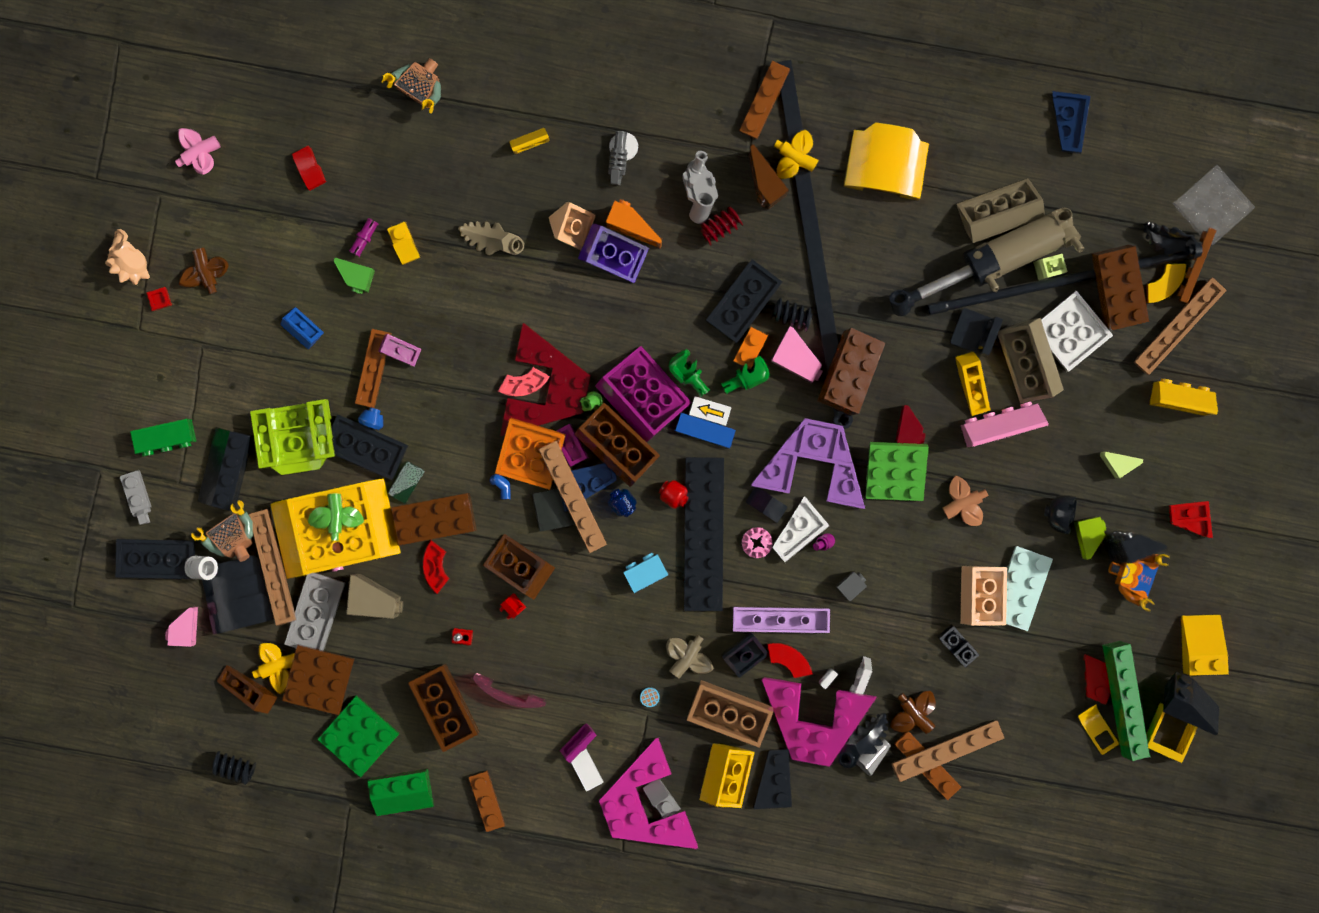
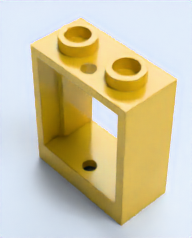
M1160 703L1146 734L1148 748L1182 763L1198 727L1187 724L1176 751L1153 742L1165 714L1163 712V704Z

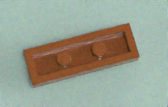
M488 770L469 776L486 832L504 827L505 822Z

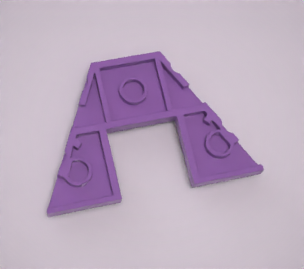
M804 418L752 483V486L790 493L797 456L834 463L826 501L865 509L844 428L841 425Z

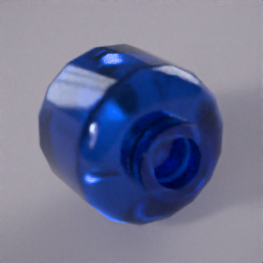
M617 488L610 494L611 498L608 504L617 516L628 517L636 510L637 500L628 489L619 490Z

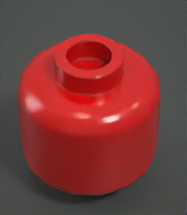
M676 480L666 481L659 491L661 501L673 509L679 506L683 507L688 501L686 496L688 493L687 488Z

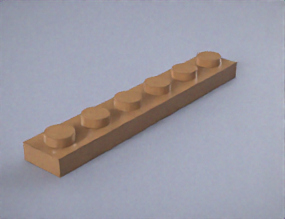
M1213 277L1210 278L1133 363L1146 375H1150L1227 290Z
M557 441L540 448L539 452L588 552L591 553L607 545Z
M268 509L251 513L249 516L253 522V534L275 623L279 626L297 621L270 512Z
M994 720L891 764L898 782H902L1002 740L1004 736L998 721Z

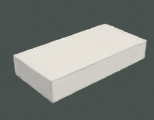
M585 749L571 763L585 790L588 791L602 784L603 780L587 749Z

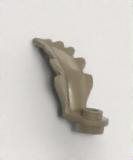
M478 221L475 222V226L472 222H469L468 225L464 223L463 226L458 227V230L461 232L460 235H465L464 241L470 240V246L477 243V251L486 248L487 255H492L499 250L517 255L524 249L523 240L517 235L505 232L499 223H495L492 228L489 222H484L483 227H481Z

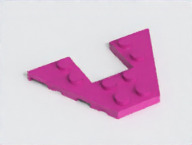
M767 677L762 679L792 760L830 766L876 699V696L838 690L836 693L833 727L798 721L801 683Z
M656 738L600 799V805L612 838L697 849L698 845L685 811L649 823L636 789L638 786L671 775L659 738Z

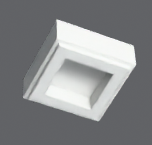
M829 669L820 679L819 684L826 689L838 674L833 669Z

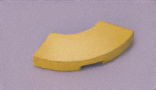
M1166 264L1160 279L1154 283L1146 284L1147 303H1155L1172 295L1183 281L1186 264Z

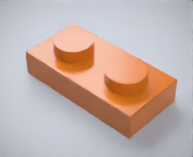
M751 327L734 362L743 367L746 363L748 369L751 370L755 362L754 359L757 358L768 335Z

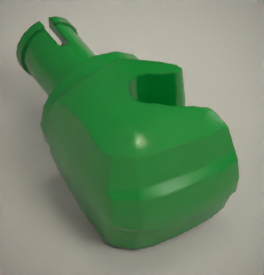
M688 349L681 350L671 358L669 363L670 372L684 386L691 384L699 396L702 397L703 394L710 390L699 377L702 371L700 368L696 370L697 360L691 366H688L686 361L690 351Z
M761 356L754 359L755 368L753 373L748 372V365L745 363L742 373L740 369H737L738 374H736V377L721 383L726 394L741 386L748 390L766 382L769 379L770 373L764 359Z

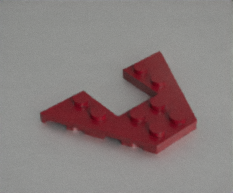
M523 323L515 361L553 368L546 404L540 405L508 398L500 436H505L510 418L540 426L583 414L580 400L587 396L590 375Z

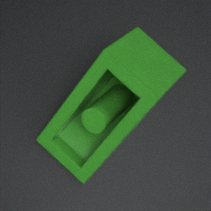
M338 258L334 259V263L347 286L352 288V292L362 294L363 291L369 292L375 270Z

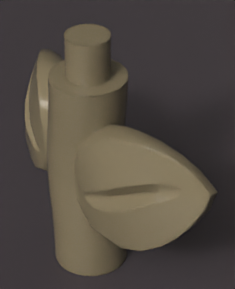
M697 635L694 640L689 641L688 645L680 638H671L667 641V654L669 657L677 660L669 672L681 678L688 668L695 674H706L714 669L710 659L703 653H698L701 649L700 644L703 641L701 636Z

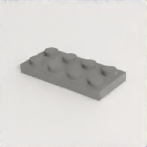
M318 573L307 574L295 610L297 621L291 622L285 645L297 648V645L300 644L320 650L325 649L346 582Z

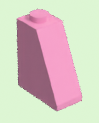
M789 327L771 362L810 383L814 380L818 381L822 374V370H820L821 363L794 328Z

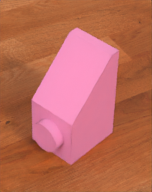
M198 607L188 608L169 625V629L166 630L165 634L168 645L189 647L196 645Z

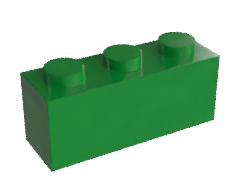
M183 419L130 431L135 454H142V457L154 455L153 451L161 450V453L169 452L175 446H179L180 449L191 447V443L197 442L192 419Z

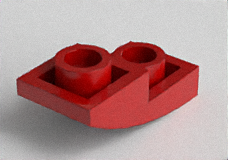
M309 146L292 154L298 171L309 191L326 183L322 169L317 164L313 151Z

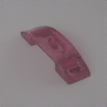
M478 673L473 677L482 690L503 703L522 708H538L545 706L547 700L529 694L527 700L495 689L491 687L493 679Z

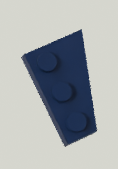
M1052 91L1062 152L1081 154L1091 96Z
M605 463L572 470L573 476L585 499L617 480L616 474ZM562 499L564 512H566L568 509Z

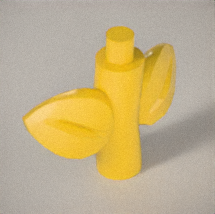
M807 130L797 133L793 137L791 144L787 141L783 143L777 140L774 147L780 150L779 153L785 156L779 161L777 166V175L781 179L795 176L799 167L812 172L819 161L806 155L813 147L812 136Z
M272 643L260 644L259 657L265 664L258 666L257 670L252 671L253 677H262L264 679L269 676L272 688L277 693L282 694L285 692L290 674L287 669L292 667L295 653L281 657L280 648Z

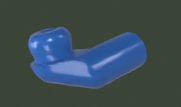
M492 475L490 483L501 489V499H511L510 482L502 475Z

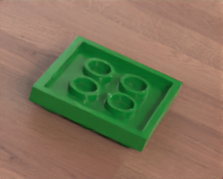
M355 696L317 740L361 778L400 733L361 698Z

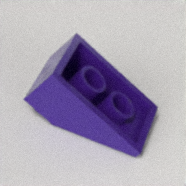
M592 223L578 259L635 283L649 248L601 225Z

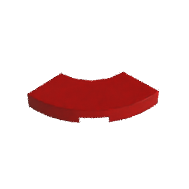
M431 540L424 552L423 570L427 583L438 594L450 578L445 574L443 568V558L446 551Z
M767 643L771 663L785 665L791 671L793 678L812 675L808 661L799 651L786 644Z

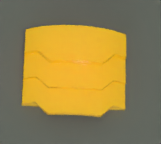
M874 123L865 131L854 130L844 187L858 190L868 188L900 194L902 198L919 200L929 144L920 141L913 129L901 126Z

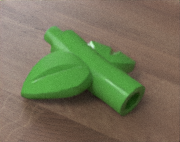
M327 494L329 508L318 507L314 509L309 516L308 523L315 528L323 529L328 527V533H331V541H339V533H342V526L346 528L359 526L364 522V518L356 508L352 506L342 507L341 494Z

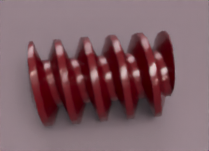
M727 207L728 214L722 210L720 212L721 217L714 215L715 222L709 218L707 220L708 226L703 222L701 223V232L710 246L712 245L711 239L718 242L717 235L725 238L724 231L731 234V227L738 230L737 223L743 226L738 214L731 207Z

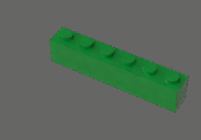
M1122 641L1104 644L1103 651L1121 755L1131 761L1150 757L1131 644Z

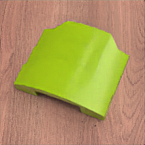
M327 399L287 407L250 411L259 468L271 467L281 475L320 469L327 458L335 457L330 423L331 415Z

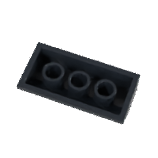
M216 427L198 502L231 511L232 504L236 508L254 436Z
M1116 530L1108 533L1107 538L1103 539L1111 561L1132 564L1167 549L1165 544L1140 534L1128 533L1127 531L1118 532Z

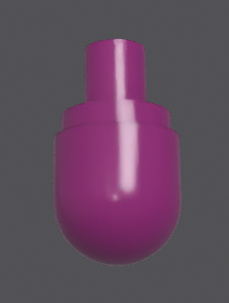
M826 533L818 537L816 543L813 544L814 550L826 551L832 548L835 544L834 536Z

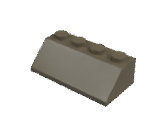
M1029 179L957 204L966 233L973 243L1018 228L1045 216L1043 199Z
M1041 318L1024 321L998 331V337L1020 403L1051 398L1064 390Z

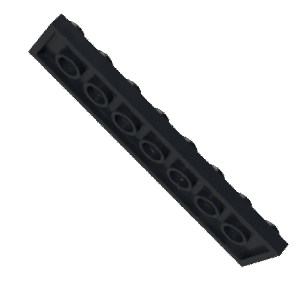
M686 457L685 487L688 490L686 495L688 501L685 504L684 611H723L724 458Z

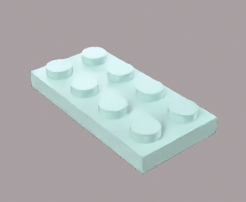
M1015 546L1007 568L1006 624L1028 631L1053 560L1052 558Z

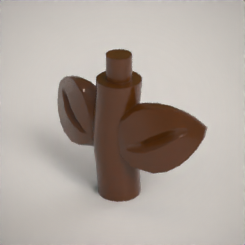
M205 248L192 251L195 266H190L184 270L179 279V285L183 287H196L203 283L204 288H208L210 295L217 293L215 278L225 275L229 266L228 262L219 256H215L208 261Z
M931 691L920 693L914 701L910 696L906 697L904 693L897 697L904 711L899 712L892 719L890 727L893 730L908 732L916 725L925 734H928L934 729L935 724L926 717L934 711L936 705L934 694Z

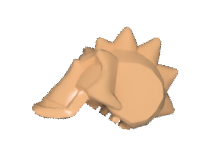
M117 229L105 264L110 267L109 273L119 275V282L122 283L128 279L134 285H137L141 278H150L146 269L147 261L145 256L127 241L128 235L122 229Z

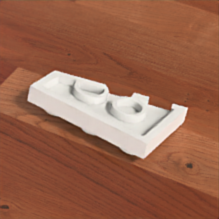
M805 496L773 546V549L784 562H787L829 527L828 523Z

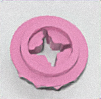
M751 528L742 538V548L750 557H764L772 548L771 535L763 528ZM762 535L760 542L764 548L757 546L752 550L754 543L750 538L757 540Z

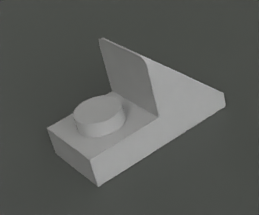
M660 779L652 781L643 787L653 807L657 808L663 818L671 816L681 809Z

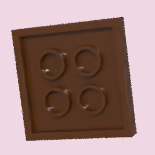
M298 644L283 701L340 715L355 658Z

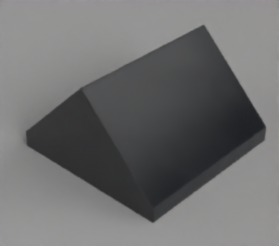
M752 632L746 634L721 654L722 658L739 678L769 655Z

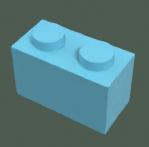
M650 553L642 558L643 562L639 564L633 562L625 567L627 570L623 573L634 593L668 576L658 554L653 555V553Z

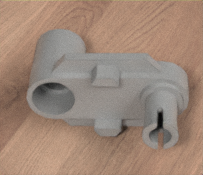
M704 151L696 153L695 159L689 162L686 171L682 175L688 200L693 202L689 213L690 219L699 224L707 221L713 204L718 198L715 177L705 166L708 156Z

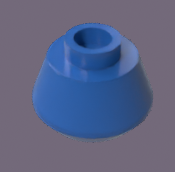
M370 407L369 410L365 409L358 417L359 423L377 430L383 428V415H380L381 411Z

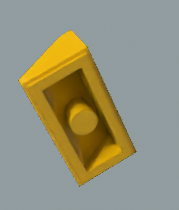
M542 128L511 140L510 145L514 154H518L550 140L546 129Z

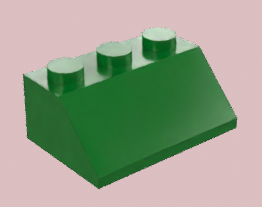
M428 768L372 777L368 780L370 800L376 816L434 807Z

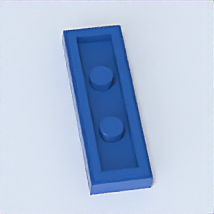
M681 413L675 431L730 448L736 430Z

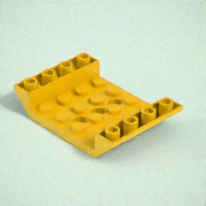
M384 478L270 504L287 579L401 553ZM327 494H341L342 507L352 506L364 518V522L359 526L353 528L342 526V533H339V541H331V533H328V527L320 529L308 523L309 516L314 509L328 505ZM340 542L343 544V551L341 553L333 551L334 543Z

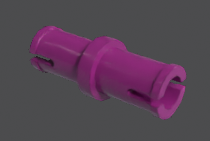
M367 218L362 230L356 234L357 238L351 249H349V252L353 254L358 247L355 254L358 257L361 256L366 244L370 243V237L379 225L374 221L371 228H369L372 222L370 218Z

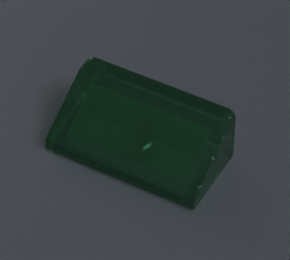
M407 461L389 490L388 495L406 504L425 470Z

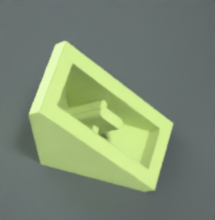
M1063 254L1033 262L1038 280L1068 272Z
M1101 452L1100 454L1115 478L1123 477L1143 463V459L1109 452Z

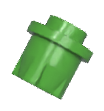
M595 391L588 393L586 397L580 400L583 407L582 410H597L603 404L601 395Z

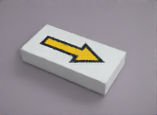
M694 397L689 415L726 426L731 407Z

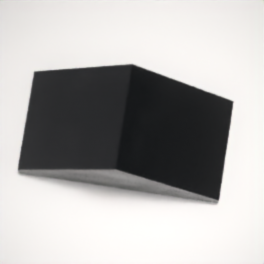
M758 487L753 489L746 500L747 504L778 523L788 508Z

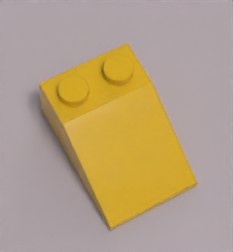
M1221 615L1181 616L1183 673L1187 675L1228 674V653Z

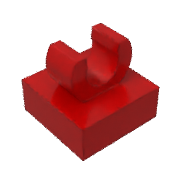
M513 593L501 604L500 611L502 612L505 609L509 614L506 618L514 619L526 606Z

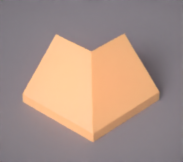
M566 202L548 218L555 239L581 250L596 215L570 202Z

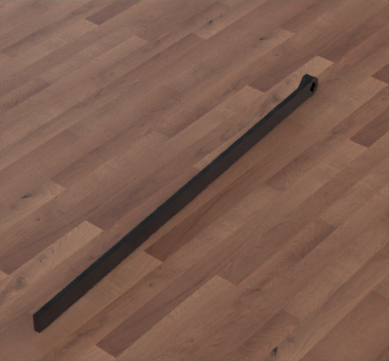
M791 60L776 63L790 68V72L780 92L788 141L791 144L793 137L800 131H803L792 63ZM799 167L794 177L828 374L838 348V340L810 171ZM833 408L834 424L841 425L844 429L849 428L853 422V417ZM842 414L845 418L848 417V421L845 422V425H842V423L838 422V419L841 417L840 415Z

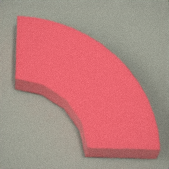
M533 367L529 373L523 376L513 377L507 375L498 392L509 396L529 395L544 386L550 376Z

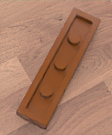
M772 61L740 128L741 133L758 139L790 72V68Z
M1210 227L1207 228V231L1203 230L1199 239L1203 247L1202 255L1200 258L1195 259L1192 268L1188 267L1184 277L1187 278L1185 286L1181 285L1177 295L1180 296L1179 301L1188 303L1217 230Z
M372 329L355 404L375 408L387 355L378 352L385 334L392 335V333Z
M909 731L905 732L894 743L906 757L925 750ZM941 765L922 773L947 800L961 788Z

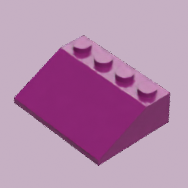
M642 346L637 348L595 385L645 442L653 438L692 403Z

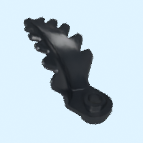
M1145 222V238L1150 239L1149 245L1156 243V251L1164 249V254L1167 256L1184 251L1191 260L1201 257L1203 252L1202 244L1197 242L1193 235L1185 234L1177 227H1172L1169 230L1165 225H1161L1160 228L1156 223L1153 225L1152 222Z
M885 713L877 714V718L872 717L871 722L867 720L865 722L866 728L860 725L858 726V733H852L838 758L842 767L853 768L862 754L877 753L875 745H883L879 737L885 738L886 733L883 731L888 730V727L885 725L888 723Z

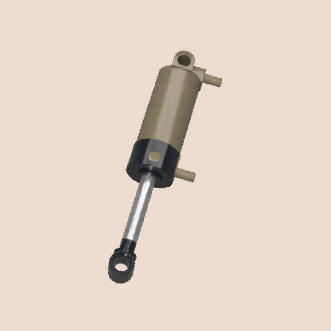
M1060 208L988 243L985 242L964 252L965 267L914 291L895 290L889 298L893 313L897 316H905L911 311V307L915 306V302L969 277L973 278L977 286L981 287L988 283L991 290L996 292L999 290L996 279L1060 248H1067L1072 245L1077 252H1082L1084 247L1079 241L1081 238L1080 234L1073 226L1072 211L1068 208Z

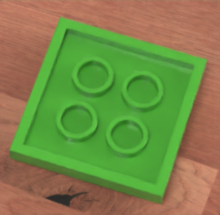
M870 442L866 499L924 501L928 444Z

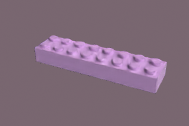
M733 607V631L830 633V609Z

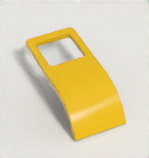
M1097 705L1078 715L1081 724L1102 755L1119 745L1116 737L1101 716ZM1107 730L1114 743L1102 750L1095 737Z

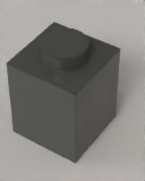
M852 571L835 587L848 601H851L867 585L864 583L866 579L860 572L856 574Z

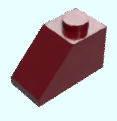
M908 405L902 406L895 443L924 444V428Z

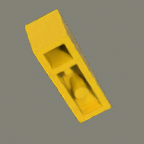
M974 351L955 357L971 415L974 416L990 411L980 359Z

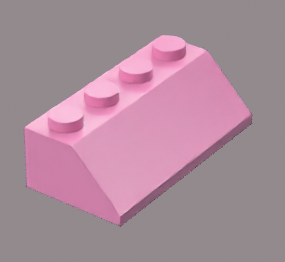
M1032 402L1020 404V409L1006 408L1002 410V414L995 415V412L983 415L984 419L978 421L976 417L965 420L966 424L961 425L966 446L974 447L1047 426L1048 422L1038 404L1032 405Z

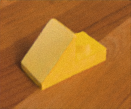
M406 222L387 229L402 265L420 258Z

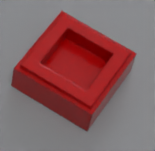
M166 287L147 292L152 311L172 306Z

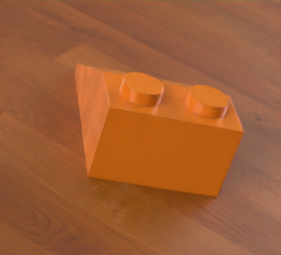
M623 200L619 202L614 201L606 221L607 228L661 248V238L630 207L631 204Z

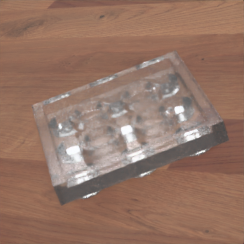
M1218 165L1214 166L1173 203L1200 235L1203 230L1207 231L1209 227L1217 230L1211 246L1255 208Z

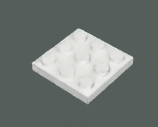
M1077 291L1041 319L1051 352L1067 372L1072 370L1113 336Z

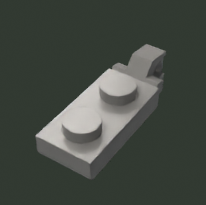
M140 470L120 476L133 517L137 516L140 525L150 523L148 512H151V504Z

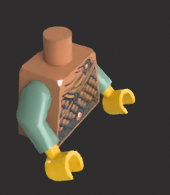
M430 58L423 67L414 62L395 70L391 74L386 73L383 75L381 82L388 81L387 88H391L394 82L396 89L421 104L422 110L429 108L430 114L433 113L434 106L441 98V84L439 78L433 74L438 64Z
M238 501L240 509L235 508L234 504H232L231 511L234 514L207 531V536L203 535L204 532L200 527H197V530L201 532V535L195 536L192 533L191 536L194 540H201V544L210 552L221 557L233 558L237 556L238 560L242 562L250 556L246 548L253 544V522L248 513L243 511V502Z

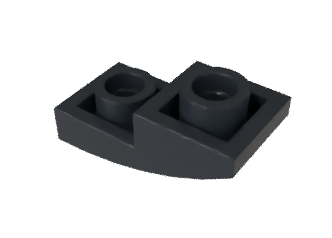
M952 624L937 636L965 668L979 656L977 651Z

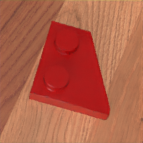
M1209 501L1168 505L1171 525L1207 538H1213Z
M1085 654L1086 697L1106 705L1111 693L1106 663Z

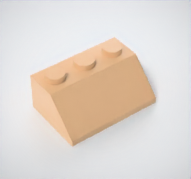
M962 566L961 624L1006 625L1007 567Z

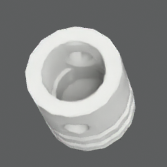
M192 556L185 563V573L193 579L210 580L215 577L218 570L217 562L212 557Z

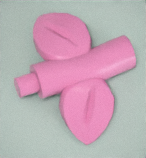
M186 128L179 129V142L186 151L180 154L181 158L175 160L178 167L184 164L187 166L192 164L193 169L197 173L207 174L214 165V160L208 153L221 148L215 136L202 141L200 134L196 131Z

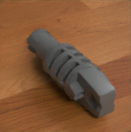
M615 131L614 148L610 152L608 174L611 175L612 185H621L622 176H625L628 152L625 149L627 132Z

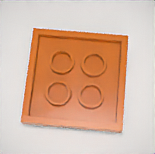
M510 418L495 474L550 490L553 478L539 449L557 441L562 451L566 434Z

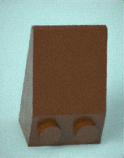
M753 144L750 146L748 154L758 197L756 200L762 208L766 207L769 210L785 198L789 190Z
M506 534L502 536L483 565L533 600L555 569L554 566Z

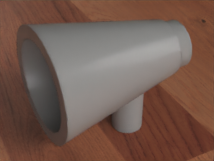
M884 738L881 739L883 742L882 746L875 745L877 749L876 754H862L857 762V765L869 776H872L891 747Z

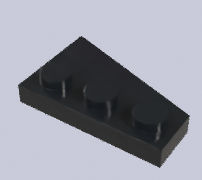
M769 749L753 809L792 807L789 749Z

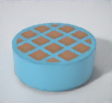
M647 687L641 692L640 700L646 707H653L659 702V693L655 688Z

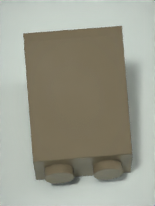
M362 574L350 576L347 614L395 618L402 613L403 601H400L401 596Z

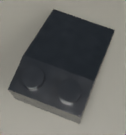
M1176 671L1165 685L1163 712L1213 735H1217L1219 706L1194 679Z

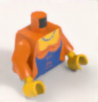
M1153 554L1132 564L1122 563L1120 565L1114 562L1110 564L1108 572L1117 575L1115 584L1119 585V591L1127 601L1137 606H1142L1147 612L1151 611L1145 608L1147 603L1154 605V602L1147 598L1159 565H1168L1162 563L1163 557H1169L1166 554H1160L1159 556L1158 554Z

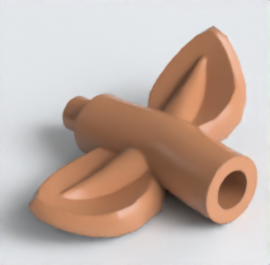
M955 476L949 485V494L954 501L942 507L947 518L950 519L961 512V518L966 524L971 526L981 525L983 513L977 504L982 503V499L988 496L987 491L984 489L980 492L976 490L970 493L968 483L961 477Z

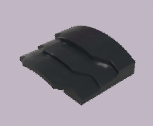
M255 555L249 556L247 560L242 562L236 559L217 564L218 570L215 577L210 580L202 579L213 634L274 620L260 558Z

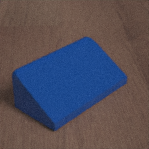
M296 307L283 317L281 321V326L307 349H310L324 333Z

